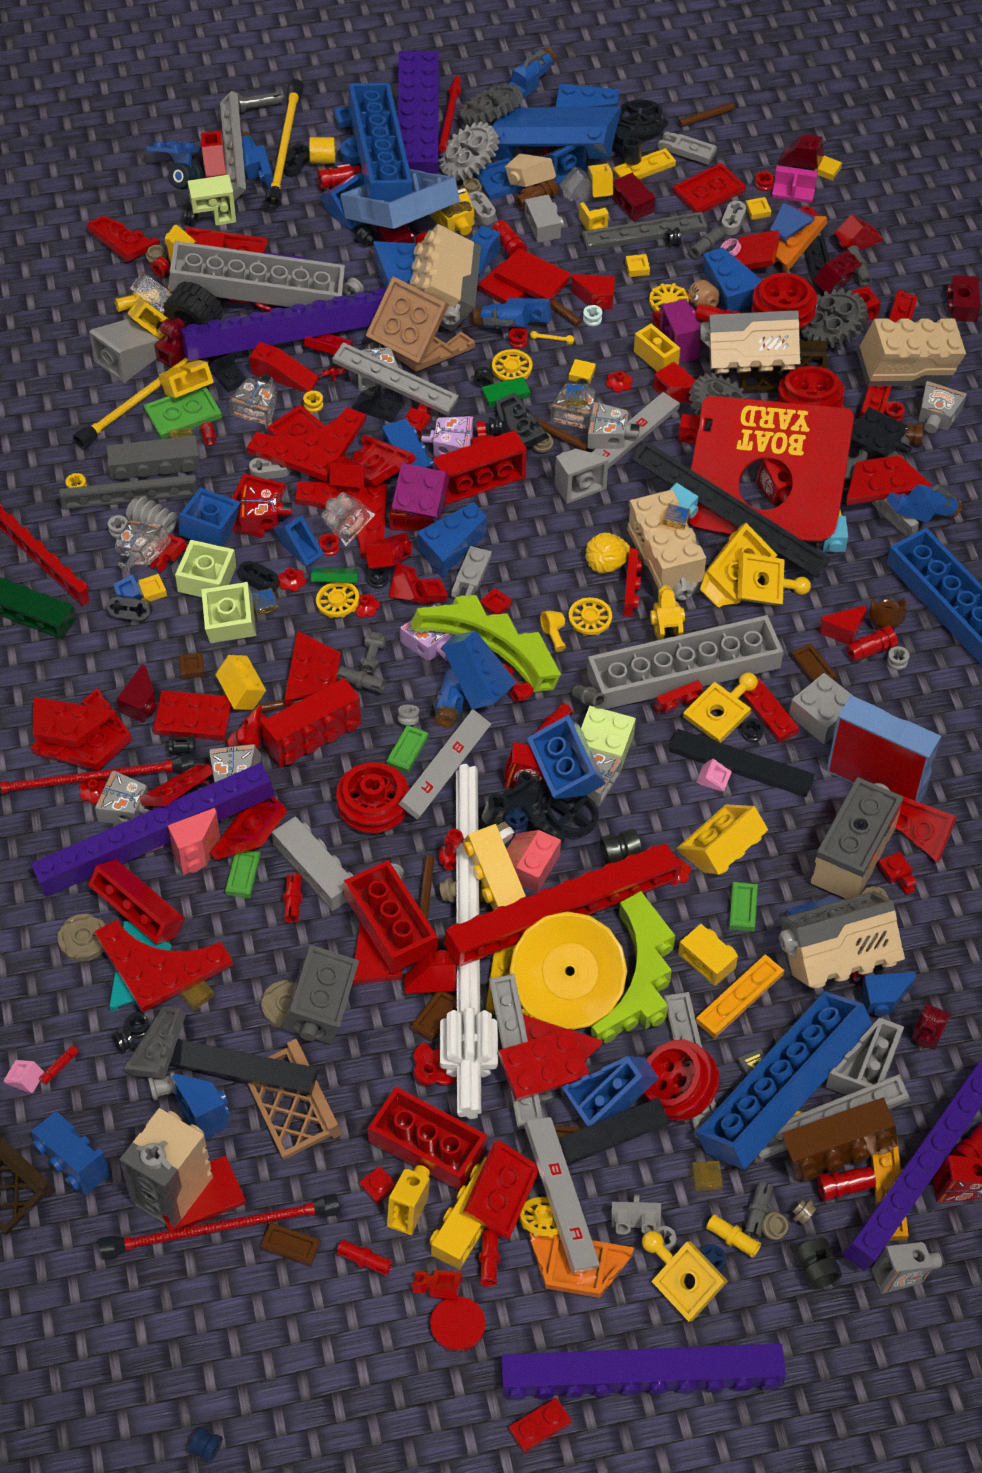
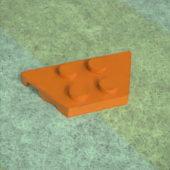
M814 216L815 220L788 240L780 239L775 262L779 261L783 264V269L789 271L826 226V216Z
M531 1232L529 1234L545 1289L600 1298L631 1259L634 1247L592 1240L600 1266L597 1269L572 1273L559 1234L554 1235L553 1238L540 1235L537 1237Z

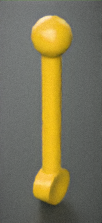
M536 331L530 333L531 339L543 338L566 341L567 344L574 343V337L571 335L561 337L538 334Z

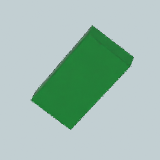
M524 377L482 387V393L489 407L496 406V401L513 393H516L520 399L530 397V390Z
M313 568L311 572L312 582L356 583L359 578V569Z

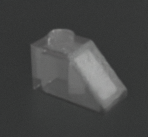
M575 166L559 184L564 191V197L571 202L574 200L578 203H585L598 198L592 195V180L589 174Z

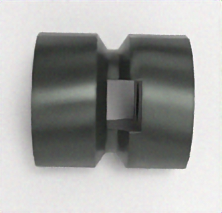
M634 828L621 831L618 837L615 834H610L599 838L600 850L605 865L616 863L631 854L636 855L642 852L640 839Z
M815 1238L796 1248L794 1254L800 1267L805 1268L803 1274L810 1289L827 1287L841 1278L842 1272L837 1261L831 1258L833 1252L826 1238Z

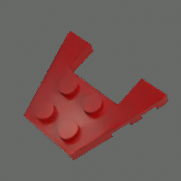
M97 688L82 701V704L86 706L112 710L111 705L104 699L101 691ZM118 717L114 722L108 720L101 725L102 731L90 737L87 742L78 748L37 741L31 746L33 754L100 770L133 739L131 733Z

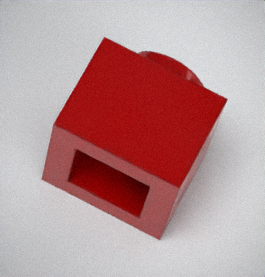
M682 414L678 442L696 444L700 416Z

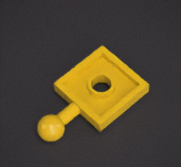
M748 553L739 555L737 600L780 606L783 604V588L793 589L798 595H805L811 589V583L805 577H798L795 580L784 579V559ZM758 574H761L764 577V585L758 583Z
M750 672L742 674L739 678V685L731 693L714 682L683 712V718L714 741L722 743L751 713V708L738 698L745 691H751L756 688L758 684L757 677ZM720 709L723 711V715L715 717L711 714V711Z
M649 1231L645 1233L642 1238L643 1248L647 1252L656 1253L666 1264L651 1282L688 1321H693L728 1280L691 1241H687L673 1256L663 1246L664 1240L659 1232ZM688 1273L692 1274L695 1278V1285L692 1289H688L684 1284V1278Z

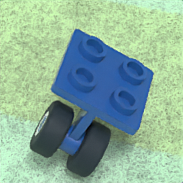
M178 141L153 142L152 146H146L148 151L167 152L171 155L176 164L171 167L169 178L172 185L176 188L188 187V181L204 177L202 166L196 162H191L192 152H202V147H194V143L191 142L179 144Z

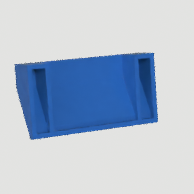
M621 107L513 108L514 111L507 112L506 116H500V119H497L492 125L499 135L497 139L500 141L497 144L499 149L494 151L496 156L493 159H513L516 146H585L590 159H609Z

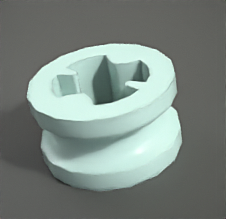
M596 305L585 307L583 322L588 326L599 325L602 321V309Z

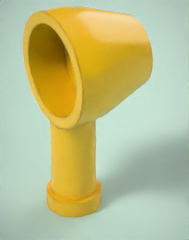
M551 610L542 611L540 623L543 632L550 634L556 652L563 651L566 645L563 643L558 632L559 629L565 626L563 613Z

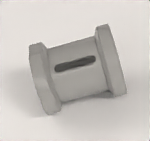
M174 1071L165 1076V1079L148 1078L153 1101L158 1100L160 1096L175 1094L172 1076L175 1075Z

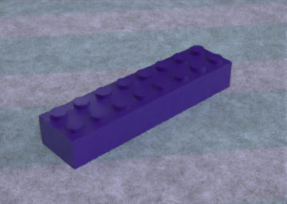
M399 51L398 122L409 169L430 174H438L439 51Z

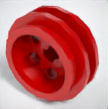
M791 273L772 274L754 288L752 311L753 313L798 311L800 330L815 317L818 296L811 284L801 276Z
M817 366L799 367L791 370L780 381L778 402L842 408L845 388L842 381L831 370Z
M364 763L347 771L339 781L336 793L337 808L340 817L349 827L363 833H381L393 829L407 815L408 812L398 804L410 789L406 778L396 768L385 763ZM392 794L394 798L390 799L387 795Z
M686 1039L671 1040L657 1047L647 1058L648 1063L659 1079L642 1094L643 1099L647 1103L660 1098L668 1119L673 1121L690 1120L702 1114L712 1103L719 1087L720 1073L715 1059L698 1044ZM692 1061L690 1066L685 1067V1062Z

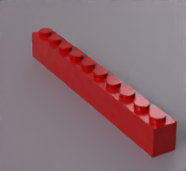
M666 843L652 846L646 851L636 855L631 854L616 863H608L603 868L593 872L588 871L573 880H565L560 885L550 889L545 888L532 896L522 897L507 906H499L494 911L484 915H476L469 921L454 924L446 929L444 945L457 966L461 967L516 945L525 930L545 916L567 911L590 915L618 904L640 891L645 893L678 880L681 863Z

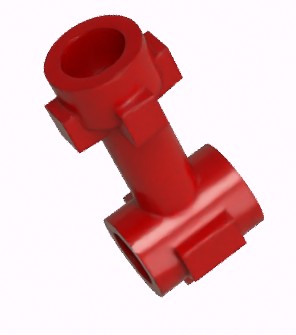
M503 664L517 682L511 687V698L515 702L531 698V695L534 693L529 682L520 684L512 675L514 670Z
M458 829L449 830L448 835L444 837V842L447 846L439 850L440 864H443L445 870L456 868V849L459 848L460 843L464 842L463 834Z

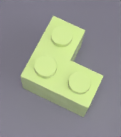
M229 175L188 181L193 214L212 211L215 225L236 223L233 189Z

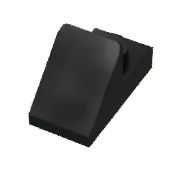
M233 352L223 354L208 361L210 371L228 393L247 383L246 377L235 365Z
M378 384L362 391L352 409L392 423L401 409V402L381 396V385Z

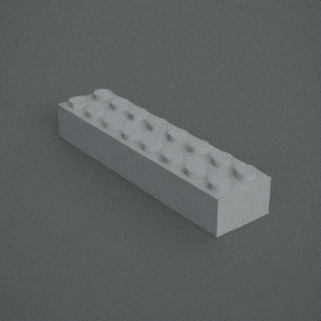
M174 241L168 290L174 291L179 283L186 281L201 285L215 297L292 307L295 304L307 305L312 304L316 300L327 301L333 300L334 297L342 296L345 265Z
M768 615L588 656L587 675L592 687L607 697L605 706L601 708L605 710L656 698L659 695L697 680L700 681L702 686H707L714 682L720 683L740 678L746 672L758 674L781 668L783 649Z

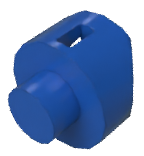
M354 136L343 141L340 146V156L343 165L350 164L352 166L360 163Z

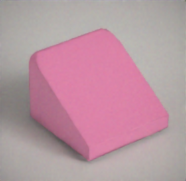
M711 759L703 764L696 782L723 792L732 771L716 760Z
M15 1060L3 1082L25 1092L33 1093L40 1082L39 1077L44 1071L34 1061Z

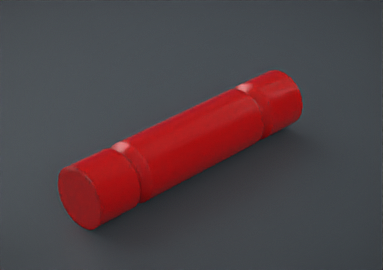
M71 1045L39 1077V1080L44 1085H47L79 1053V1050Z

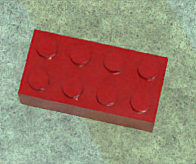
M516 430L433 458V469L447 472L450 476L444 506L526 478L527 449Z
M342 678L261 721L265 750L280 769L285 765L293 764L298 758L306 754L315 752L317 748L324 744L334 742L339 736L354 731L361 725L360 697L347 680Z
M389 860L344 880V897L392 974L420 961L429 952H437L438 936Z
M397 1086L393 1089L368 1127L370 1143L414 1167L421 1165L428 1168L432 1177L458 1191L466 1184L474 1166L480 1162L488 1147V1135Z

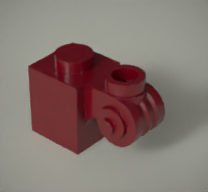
M179 318L175 320L166 319L162 322L160 332L165 336L154 344L157 360L171 368L186 358L183 352L181 328H186V326Z
M926 1003L920 1013L921 1016L911 1040L917 1042L921 1047L936 1050L951 1013Z

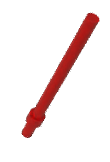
M460 76L454 77L453 83L449 88L450 97L438 146L440 152H445L447 148L457 98L461 93Z

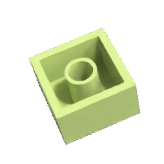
M190 540L175 574L178 592L202 597L201 589L229 585L236 569L235 550Z
M248 582L201 589L205 631L210 643L256 636L253 597Z
M589 706L581 730L590 750L621 759L622 769L634 736L636 718Z

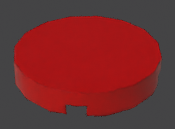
M458 1296L457 1300L445 1299L436 1306L432 1312L430 1326L432 1336L439 1346L447 1351L461 1350V1352L477 1346L484 1336L486 1322L484 1312L476 1302L470 1298Z

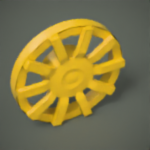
M663 283L652 289L649 296V304L654 311L659 312L660 308L658 306H662V304L687 299L689 303V298L684 288L676 286L675 283ZM653 300H660L659 302H657V303H655V304H654V302H653Z
M504 350L493 358L492 371L494 376L502 381L519 377L527 379L532 372V360L526 353L520 350ZM522 357L525 360L521 362L519 359ZM497 361H498V362L502 363L503 365H496V363H497ZM527 363L529 364V367H522Z
M346 582L328 583L319 590L316 596L319 612L329 616V618H343L351 612H355L360 601L357 588L353 584ZM331 588L333 589L330 593L326 592ZM347 588L352 590L348 594L345 593ZM355 594V599H348ZM324 595V596L327 597L328 599H327V600H321V597Z
M582 598L570 607L568 618L574 631L576 630L585 636H597L609 628L612 622V611L608 604L600 599ZM587 603H593L592 606H586ZM598 604L599 606H601V607H603V608L600 609V610H598V609L596 608V605ZM582 605L583 610L580 611V610H578V609H576V608H577L578 606ZM605 611L608 614V616H600V614H602ZM573 612L581 615L577 617H572ZM600 620H607V622L604 624Z
M536 1197L526 1201L519 1216L524 1230L527 1229L537 1237L540 1235L553 1238L554 1235H558L559 1232L551 1207L549 1205H541L549 1204L548 1198ZM533 1205H537V1208L535 1210L530 1207ZM525 1211H528L529 1213H531L532 1216H531V1215H524Z

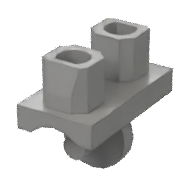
M634 1194V1202H612V1227H615L617 1234H628L631 1232V1228H642V1233L645 1234L649 1231H657V1228L661 1226V1203L639 1202V1194Z

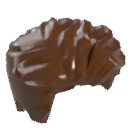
M873 598L868 615L878 627L882 628L887 625L892 628L898 627L906 618L905 598L899 601L884 599L879 603H875V598Z

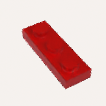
M629 549L623 617L633 618V608L638 609L639 595H635V590H640L641 577L636 576V574L642 570V559L638 558L639 549Z
M757 678L758 684L756 688L751 691H745L741 697L778 743L798 734V725L760 678Z

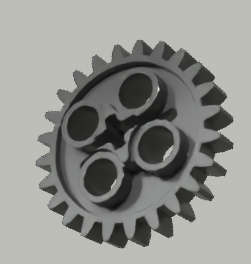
M505 84L502 87L500 85L491 87L487 91L483 90L481 94L477 93L476 97L469 98L470 101L464 102L465 105L461 106L459 110L463 122L465 124L469 123V125H472L474 122L477 125L480 122L483 124L492 122L495 118L500 119V116H506L507 112L514 111L513 108L519 107L518 104L522 103V99H524L518 85L510 84L508 86Z
M844 288L839 293L833 289L832 294H828L825 291L823 297L817 295L815 317L809 324L800 329L803 338L808 341H827V345L830 344L831 348H834L835 343L842 346L844 340L851 342V336L858 337L857 331H863L862 325H867L866 318H869L868 309L863 297L860 298L858 293L853 294L852 290L845 293Z
M706 373L692 384L689 391L691 394L689 400L693 402L691 407L697 409L694 414L700 415L703 400L708 396L747 399L749 395H743L744 389H738L736 382L731 384L729 377L724 380L722 374L716 377L714 373L710 376ZM706 420L707 428L712 426L713 420Z

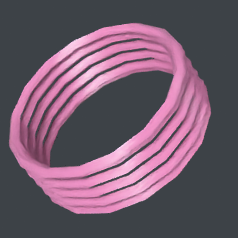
M729 239L722 246L724 249H727L729 246L737 244L729 252L735 256L739 253L741 244L737 239Z

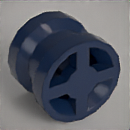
M521 807L514 808L504 818L505 822L515 832L513 836L517 833L527 832L529 818Z
M717 1245L704 1246L700 1252L722 1274L726 1261L723 1249Z
M202 1426L193 1436L188 1452L192 1455L198 1454L203 1457L205 1462L211 1463L221 1447L223 1437L218 1434L212 1435L208 1433V1429Z

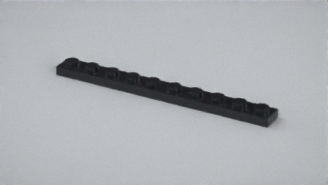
M647 441L643 442L633 456L634 462L670 485L674 486L678 483L698 496V503L737 528L747 523L773 551L818 579L830 562V558Z

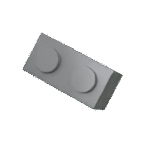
M549 194L525 199V217L536 242L561 238V229L564 228L563 219L561 216H558L556 203L551 201Z

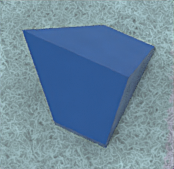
M783 203L770 231L778 230L781 235L780 239L786 241L813 222L815 217L797 207Z

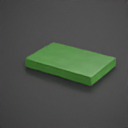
M206 386L176 398L167 396L143 405L144 411L160 439H166L201 426L205 422H212L222 418V413Z

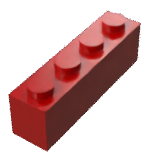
M117 859L96 865L88 886L154 943L160 944L177 938L185 920L183 915Z

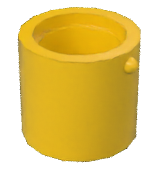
M310 137V164H335V137Z

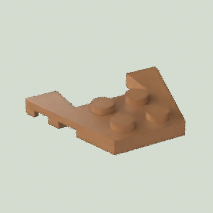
M463 332L458 333L447 343L434 337L422 364L394 350L392 352L394 357L416 372L475 348V341Z

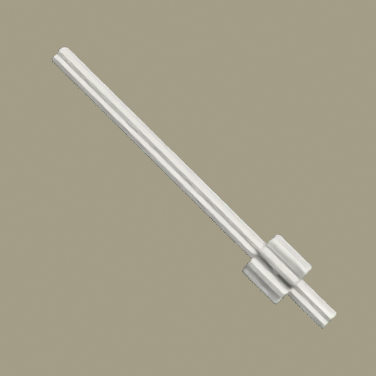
M462 764L459 766V770H456V829L462 832L464 839L468 834L478 831V769L476 766L469 767L468 764ZM460 843L459 848L456 849L457 923L459 924L479 915V880L474 875L473 860L471 856L468 857L466 855L463 843ZM480 959L461 967L457 966V1011L452 1010L448 1012L447 1018L440 1021V1066L446 1069L447 1075L451 1077L457 1076V1114L459 1117L467 1116L469 1119L478 1118V1114L481 1113V1077L491 1075V1069H496L498 1066L497 1021L492 1019L490 1012L485 1010L480 1012Z

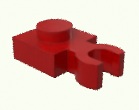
M168 534L155 548L157 554L151 556L147 563L150 568L153 569L156 566L158 571L161 572L166 568L167 562L169 560L174 562L188 545L184 539Z
M435 1270L434 1275H428L424 1271H416L415 1281L411 1283L412 1292L421 1294L429 1291L430 1297L457 1300L463 1281L462 1272Z

